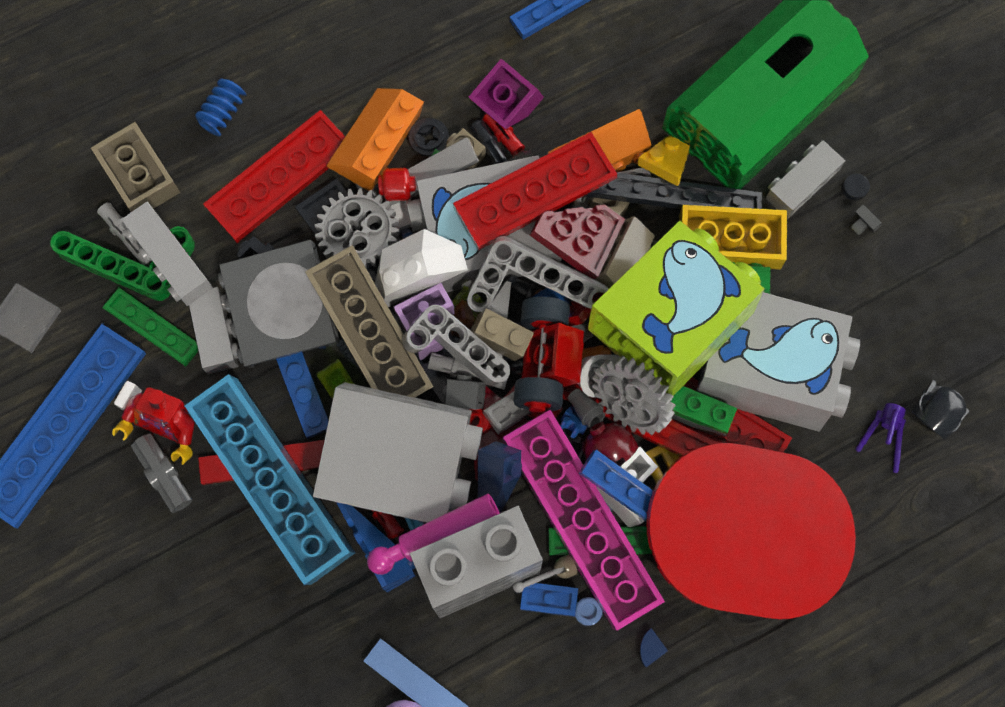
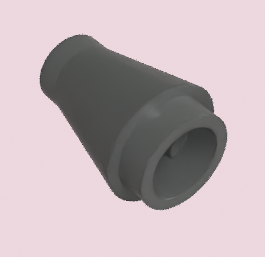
M575 389L569 394L568 400L583 425L591 428L593 425L603 421L605 418L603 406L588 397L580 389Z

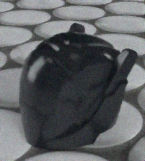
M933 380L927 389L923 390L911 412L925 426L946 440L959 428L969 410L966 408L964 398L957 391L950 387L935 386L936 381Z

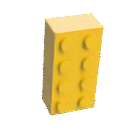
M697 205L682 206L679 221L692 231L699 228L708 232L717 242L718 252L731 262L759 263L763 267L781 270L787 260V210Z

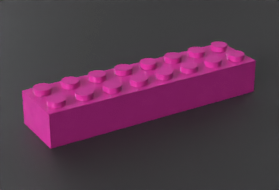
M551 410L504 436L503 442L505 445L522 450V475L569 555L574 560L575 565L602 608L612 628L619 630L664 603V599L596 485L579 474L583 464Z

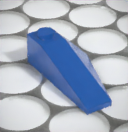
M336 502L349 527L352 528L358 544L363 552H365L366 559L370 551L376 547L390 548L395 545L352 505ZM404 558L395 562L392 570L387 574H374L382 588L389 592L415 577L412 570L416 567L413 561L411 562Z

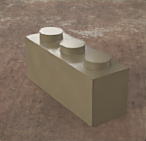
M635 216L625 219L599 276L595 279L605 284L609 289L651 249L650 245L655 235Z

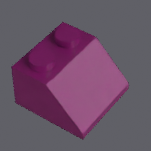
M500 59L471 93L469 98L503 128L507 129L528 117L544 96L510 65Z

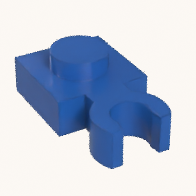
M572 405L561 418L560 427L562 430L563 428L572 432L570 437L576 438L578 433L583 435L589 428L581 423Z

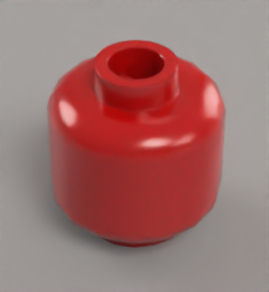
M387 168L383 171L382 175L378 176L379 194L384 196L386 201H407L411 197V192H416L415 176H410L407 168Z

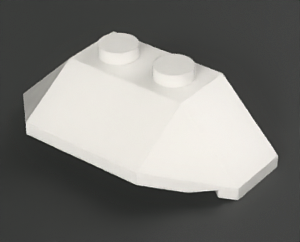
M423 229L382 249L375 285L386 305L390 307L467 271L462 247L455 242Z

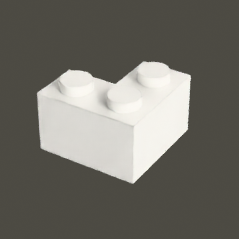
M638 447L636 453L625 462L621 458L617 463L618 466L642 483L658 467L641 447ZM597 487L604 501L628 527L644 522L642 518Z

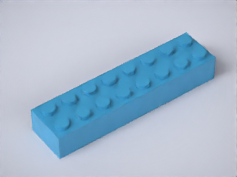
M228 374L185 405L304 585H312L356 553L320 499L313 497L314 490L237 378Z

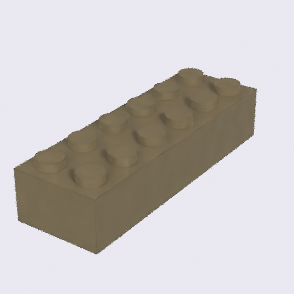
M353 245L305 271L371 388L415 398L433 387L416 355L408 352L403 347L402 337L404 334Z

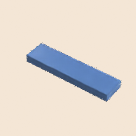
M382 639L378 641L364 660L366 664L422 707H469Z

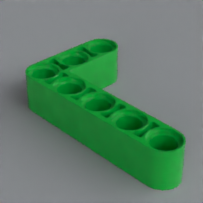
M180 226L170 229V232L177 241L180 238H186L181 246L191 257L195 248V242L189 232ZM65 231L57 232L51 238L50 244L52 249L60 258L156 301H163L170 295L167 289L171 285L167 279L162 282L159 289L152 290V286L155 283L161 282L152 270L156 267L153 261L149 267H146ZM70 243L67 249L62 250L64 244ZM93 252V255L90 259L84 260L85 256L88 253ZM116 262L113 269L106 270L110 263ZM139 272L136 279L129 280L131 274Z

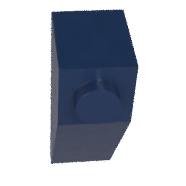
M495 441L478 450V498L490 494L499 513H501L521 476L522 450Z

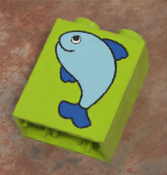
M679 221L592 305L588 330L620 357L624 356L627 362L634 358L636 365L639 366L643 362L645 370L653 369V376L655 378L662 377L660 384L669 387L666 393L674 396L754 314L765 288L760 285V277L751 266L744 262L733 264L718 252V244L708 232L699 228L692 231Z

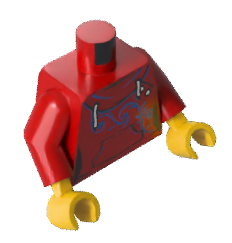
M148 387L144 393H138L128 400L122 414L123 420L113 429V436L121 430L125 435L123 441L126 440L133 431L131 423L134 422V425L180 444V447L171 454L173 462L181 456L183 465L192 457L193 453L188 445H191L194 420L180 399L165 394L161 390Z

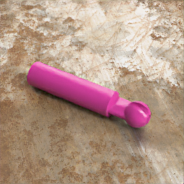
M486 494L399 536V543L390 548H374L367 557V565L376 574H387L392 570L397 561L406 558L412 562L411 552L500 514L490 494Z

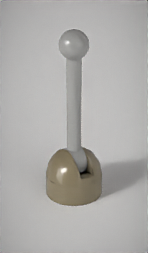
M569 554L560 557L555 562L553 570L523 583L516 582L513 585V589L515 592L520 593L525 587L556 574L564 579L577 575L575 562Z

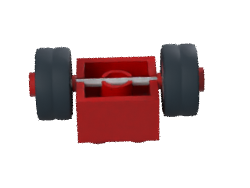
M531 297L525 299L522 303L521 325L533 330L534 334L524 354L522 378L518 379L515 383L513 401L515 406L532 412L556 411L561 409L563 404V387L580 383L584 331L568 326L570 306L567 302L552 297Z

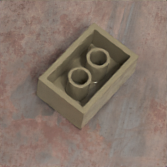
M136 122L91 147L131 212L147 201L154 209L180 193Z

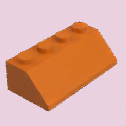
M377 88L327 164V167L368 191L373 190L378 182V176L383 174V171L387 168L409 134L411 127L419 118L424 101L403 89Z
M640 109L591 131L616 173L623 171L627 165L633 162L638 164L639 157L651 149V141ZM563 144V145H561V146H559V147H557V148H555V149L549 151L548 154L551 153V152H553V151H555V150H557V149H559V148H561V147H563V146H565L566 144Z

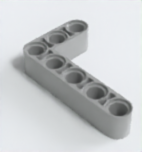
M500 236L493 242L469 290L467 301L469 307L474 311L481 312L486 308L488 309L508 269L592 309V305L595 303L592 300L593 295L597 292L606 293L609 288L605 284L510 237ZM501 244H506L511 248V252L507 256H501L497 253L496 248ZM525 256H530L535 260V264L530 268H525L521 265L520 260ZM488 268H494L499 272V276L491 280L485 276L484 272ZM549 268H554L558 270L559 276L553 280L547 279L544 275L545 271ZM573 280H579L583 283V287L579 291H572L568 287L569 283ZM483 292L486 294L487 300L483 303H478L473 299V294Z

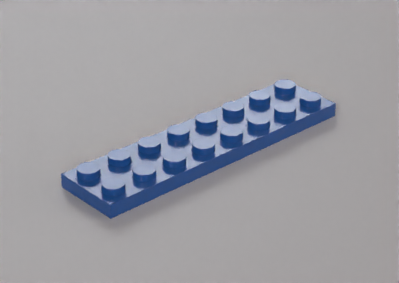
M100 325L0 459L1 519L14 528H19L144 358L146 353L105 325Z

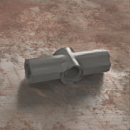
M150 433L136 439L131 447L145 468L143 471L148 481L155 490L159 491L170 511L175 513L189 506L193 500L179 479L180 474L170 458L165 456L154 436Z

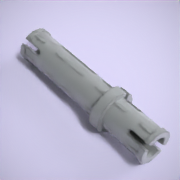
M105 203L99 207L97 213L109 225L110 232L121 239L142 265L149 267L152 260L146 262L138 251L142 247L136 240L132 243L123 230L127 227L121 220L123 218L114 209L112 204Z
M432 352L428 369L450 374L452 378H456L457 374L472 375V380L482 381L456 358ZM493 370V377L498 376L496 370ZM507 379L491 386L505 390Z

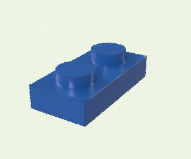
M534 583L525 587L522 591L520 610L575 617L578 588Z

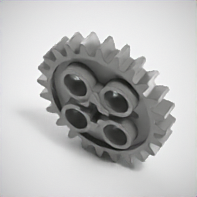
M359 188L357 195H353L351 189H348V196L346 197L339 192L338 201L329 198L331 207L322 206L325 215L317 214V218L321 222L315 224L316 231H319V233L315 234L316 240L321 241L318 244L319 249L325 250L324 256L328 259L352 245L355 248L357 244L365 243L367 244L366 248L361 251L356 250L366 269L367 263H371L376 268V259H380L382 249L396 243L397 239L393 236L400 235L399 229L395 228L399 225L398 219L394 218L396 216L395 209L389 210L390 202L382 203L383 199L380 194L374 199L372 190L366 196L363 195L361 188ZM351 210H360L357 216L351 217L348 215ZM373 223L382 224L377 230L369 228ZM337 230L346 231L341 237L333 236Z
M614 356L611 360L606 359L595 371L596 374L592 378L595 383L592 387L598 391L594 395L602 399L599 403L601 406L608 408L605 413H612L614 415L613 421H622L624 427L629 425L632 432L639 429L642 435L646 431L653 435L655 431L659 433L672 420L671 418L675 414L672 411L675 404L670 402L673 395L666 393L669 388L668 386L660 384L662 377L655 378L653 376L654 370H645L643 362L638 366L634 358L627 362L624 356L619 360Z

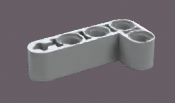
M432 305L422 312L402 337L403 347L410 353L422 351L434 339L488 385H497L505 381L510 375L508 363L440 305ZM428 313H435L439 317L438 325H433L428 321ZM450 330L456 331L459 334V343H454L449 339L448 334ZM411 333H417L422 337V344L420 346L414 345L411 342ZM470 348H475L479 351V361H475L470 357ZM487 359H488L489 362H487V363L485 364L486 366H484V367L482 368V367H481V364L485 363V362L487 361ZM494 367H497V368H498V371H497V375H498V376H496V377H493V376H492V373H493V369H492V368H494Z

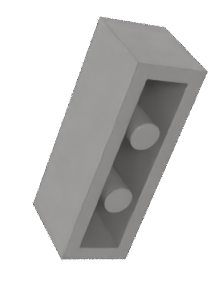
M822 141L817 146L812 144L804 152V158L799 163L795 160L786 169L785 172L787 174L782 179L777 177L768 186L770 191L766 200L777 210H787V219L839 172L845 162L825 141Z
M218 287L210 289L189 305L202 368L207 374L238 367L237 348L239 346L237 342L233 343L230 326L233 320L232 318L228 319L224 302L227 294L223 295Z

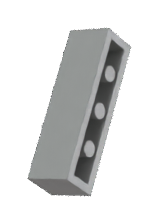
M148 201L121 219L127 227L123 230L132 243L136 240L142 246L138 249L139 253L146 262L150 260L154 262L156 267L152 270L161 282L167 279L171 285L167 290L177 302L182 299L186 306H188L213 288Z

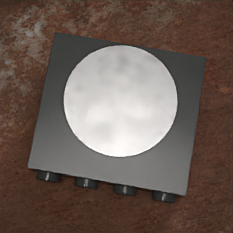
M311 240L220 265L221 273H218L221 287L225 288L227 298L224 299L227 312L232 315L231 331L234 338L238 339L240 347L237 348V356L240 363H243L245 367L254 368L256 364L326 345L335 346L338 343L337 327L305 271L320 263L316 244Z

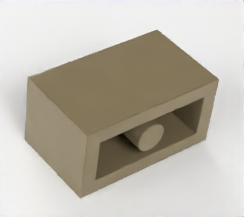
M487 308L478 314L471 329L492 350L514 361L524 356L534 332Z

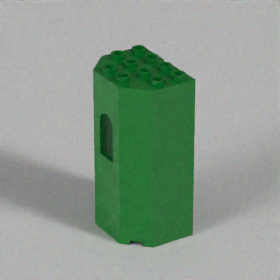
M783 0L667 108L662 129L668 135L690 145L689 154L692 157L696 156L699 158L704 168L726 188L741 190L857 79L869 57L857 28L849 18L842 16L836 11L828 0ZM801 36L812 45V52L787 76L782 78L765 62L789 39Z

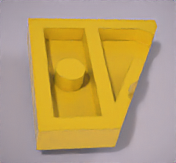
M669 135L642 154L638 159V166L678 186L684 171L685 162L687 161L690 145Z

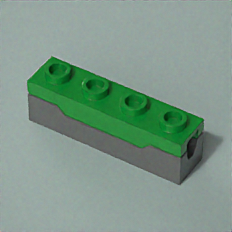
M684 386L670 401L675 404L672 410L675 414L672 419L722 440L728 433L737 411L736 407Z

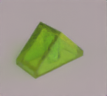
M339 359L316 374L332 400L337 386L344 382L354 384Z

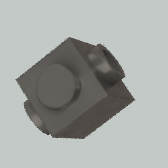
M457 374L456 379H447V384L443 388V399L446 400L445 405L468 410L483 409L486 383L472 380V375Z

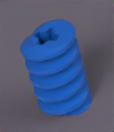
M227 79L218 80V87L212 89L213 95H208L206 98L207 103H203L201 106L202 111H198L195 115L201 127L219 137L221 133L217 127L224 129L227 127L222 121L223 118L230 121L232 119L228 111L237 112V108L233 103L235 102L240 105L243 103L239 94L247 96L242 88Z

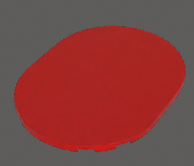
M718 443L697 448L678 458L671 464V467L665 472L663 477L659 479L652 493L647 512L649 548L652 550L660 573L668 584H671L684 598L710 609L772 619L801 617L819 609L837 593L850 571L854 557L855 525L850 506L842 490L834 479L818 465L792 454L732 443Z

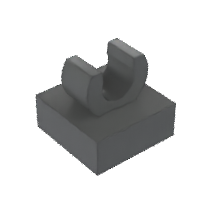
M862 205L855 211L860 219L851 227L860 235L867 227L875 232L882 223Z

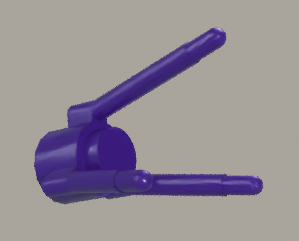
M885 404L883 411H877L875 419L860 440L856 451L860 452L881 421V426L888 429L887 445L891 444L894 431L897 430L893 471L898 473L903 428L906 422L903 418L906 410L897 404Z

